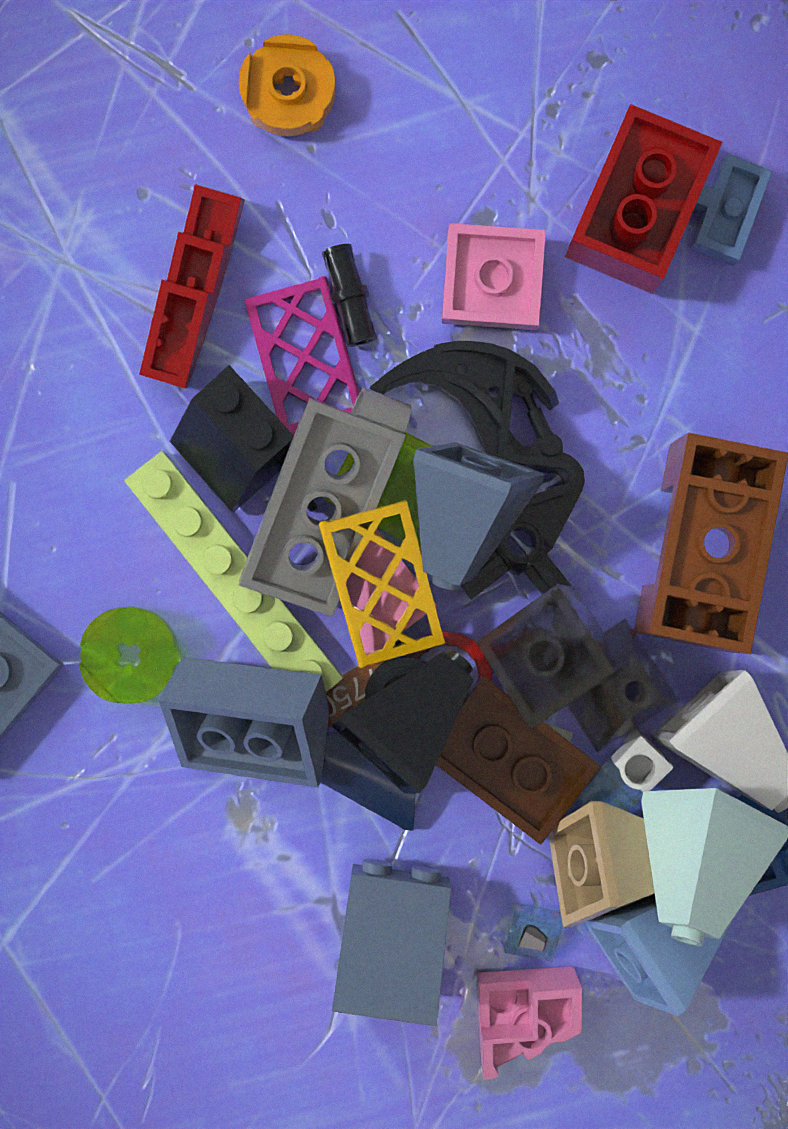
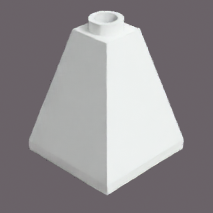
M746 670L721 671L652 735L658 744L758 805L770 810L774 809L778 813L788 808V752L753 678Z

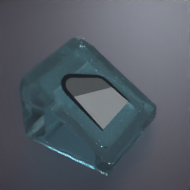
M512 903L504 953L553 962L563 929L561 912Z

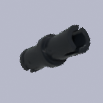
M349 243L339 244L325 249L326 251L322 252V256L333 290L330 298L332 305L338 307L348 347L360 346L376 340L377 334L375 333L366 298L369 297L367 285H362L352 245Z

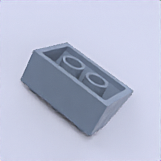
M182 657L158 700L181 767L319 787L322 780L329 718V705L321 674Z

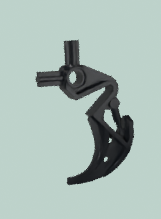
M452 341L436 344L434 348L410 357L370 386V390L383 395L392 389L408 383H424L440 388L458 400L469 413L481 438L485 453L538 472L558 474L563 479V485L534 494L475 579L461 586L462 591L469 599H474L508 571L513 576H519L524 572L553 610L577 593L547 553L552 550L582 493L585 483L584 470L575 458L563 453L562 440L558 435L552 433L541 407L537 408L532 397L533 392L549 411L559 404L555 389L538 368L521 355L502 346L477 341ZM461 364L467 366V373L459 374L456 370L457 366ZM493 387L498 388L500 395L495 398L491 397L489 390ZM513 395L524 400L529 411L526 414L538 438L529 448L519 443L509 430ZM522 531L530 537L532 548L527 556L519 557L510 552L507 546V538L511 532Z

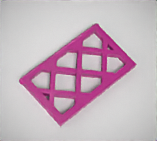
M326 276L244 299L276 416L293 435L299 422L289 425L283 403L288 394L297 397L305 403H308L309 398L315 399L293 387L306 363L330 376L317 399L318 401L325 403L337 380L348 386L353 406L360 393L335 306L332 305L330 298L332 293ZM321 291L326 308V313L321 321L298 309L304 295ZM292 299L290 304L285 300ZM274 304L285 310L273 334L262 329L257 308ZM293 315L316 328L304 351L280 339ZM323 333L335 339L340 357L335 369L311 356ZM275 346L299 358L286 382L275 376L270 358ZM353 407L344 409V411L351 413Z

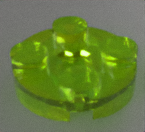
M130 606L110 609L100 614L88 625L80 643L82 649L80 653L81 663L79 665L85 683L100 698L114 703L135 704L155 698L164 691L181 660V651L178 647L177 637L167 621L153 611ZM125 643L129 647L135 644L139 646L141 651L138 657L141 662L137 667L132 664L122 667L118 661L121 659L122 653L118 648L121 644Z

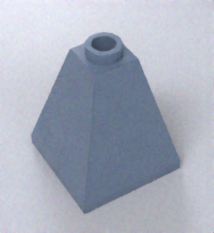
M457 442L416 449L414 470L423 572L433 576L432 583L446 590L459 591L463 584L474 580L542 485L545 474Z

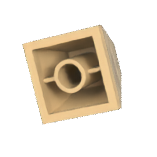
M591 801L561 819L548 835L563 927L576 926L655 895L644 818L602 801Z

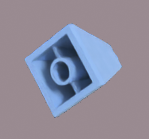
M655 895L584 922L636 1002L678 1017L687 1010L731 925L730 923L720 939L704 938L703 946H693L671 938L672 928L659 922Z

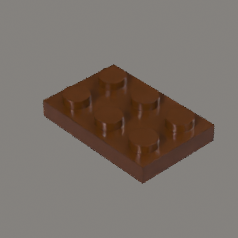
M483 674L468 692L436 763L439 768L540 845L601 768L591 757Z

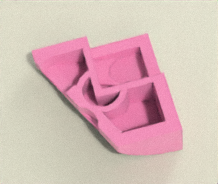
M376 529L374 533L384 538L380 531ZM370 540L356 565L382 578L395 553ZM401 560L388 583L413 596L419 587L418 580ZM352 572L346 583L352 605L363 610L376 585ZM384 590L370 615L395 628L408 603ZM416 608L402 632L421 619L426 613ZM365 622L360 631L365 653L382 649L390 636Z
M574 966L477 973L479 1038L484 1079H493L499 1076L498 1066L524 1054L528 1061L541 1054L551 1043L564 1042L582 1033V987Z

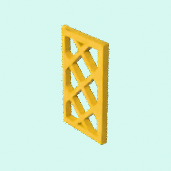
M407 500L319 523L360 668L445 644L427 574L423 572L422 555ZM400 514L405 532V538L400 547L374 533L383 518ZM367 522H371L368 528H365L360 525ZM350 528L363 536L349 561L337 554L332 532ZM370 540L395 553L382 578L356 565ZM402 558L411 562L415 569L419 587L413 596L388 583ZM351 572L376 585L363 610L352 605L346 581ZM384 590L408 603L395 628L370 615ZM416 608L427 614L432 635L414 639L402 632ZM365 622L390 635L382 649L365 653L360 635ZM397 640H400L401 642H403V643H401V644L395 645V643H396Z

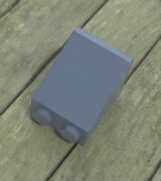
M364 859L363 865L353 864L332 1012L437 1027L451 896L449 878L441 877V870L427 866H413L412 872L392 870V863L378 859Z

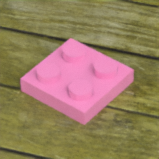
M449 223L441 323L537 330L540 321L546 230Z

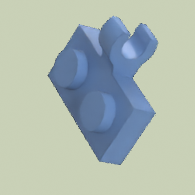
M727 154L720 163L712 188L704 185L693 212H701L702 215L690 249L733 266L739 262L772 171Z

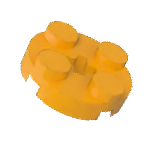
M283 34L263 41V47L256 50L252 56L250 52L244 59L239 73V91L243 105L255 126L275 135L297 136L306 132H315L324 124L325 117L331 111L335 100V76L328 58L326 60L325 56L318 51L317 46L313 42L301 36ZM285 76H292L294 84L300 86L298 91L293 92L292 95L285 96L282 95L280 90L274 89L275 84H283Z

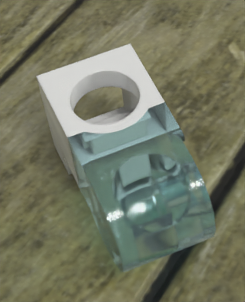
M635 727L623 740L624 744L595 774L578 799L584 805L591 801H602L627 811L642 799L643 791H651L674 767L668 758Z

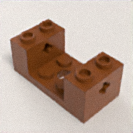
M689 432L670 444L661 491L672 493L657 575L655 584L642 585L633 633L724 652L751 654L788 461V452ZM711 529L721 530L728 537L729 549L721 558L711 556L705 549L704 539Z

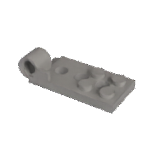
M365 387L360 391L351 413L309 398L241 573L239 586L333 617L340 598L319 528L321 521L315 520L308 515L307 506L317 497L331 499L335 503V511L330 518L322 521H331L377 508L406 437L405 432L411 415V405ZM345 450L353 456L352 468L347 473L334 475L326 470L325 460L333 451ZM367 522L360 525L365 528H368L371 522ZM350 528L332 532L337 554L349 561L363 536ZM303 542L312 544L318 551L313 562L307 565H298L290 559L289 553L293 546Z

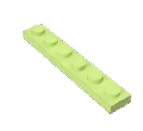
M160 451L124 480L273 669L321 674L325 692L344 678L282 600L239 586V579L248 556L165 452Z

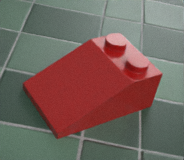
M630 104L572 237L565 258L653 294L665 278L723 142Z

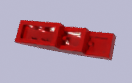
M195 184L184 232L178 231L167 280H161L139 375L181 388H188L220 293L245 199Z

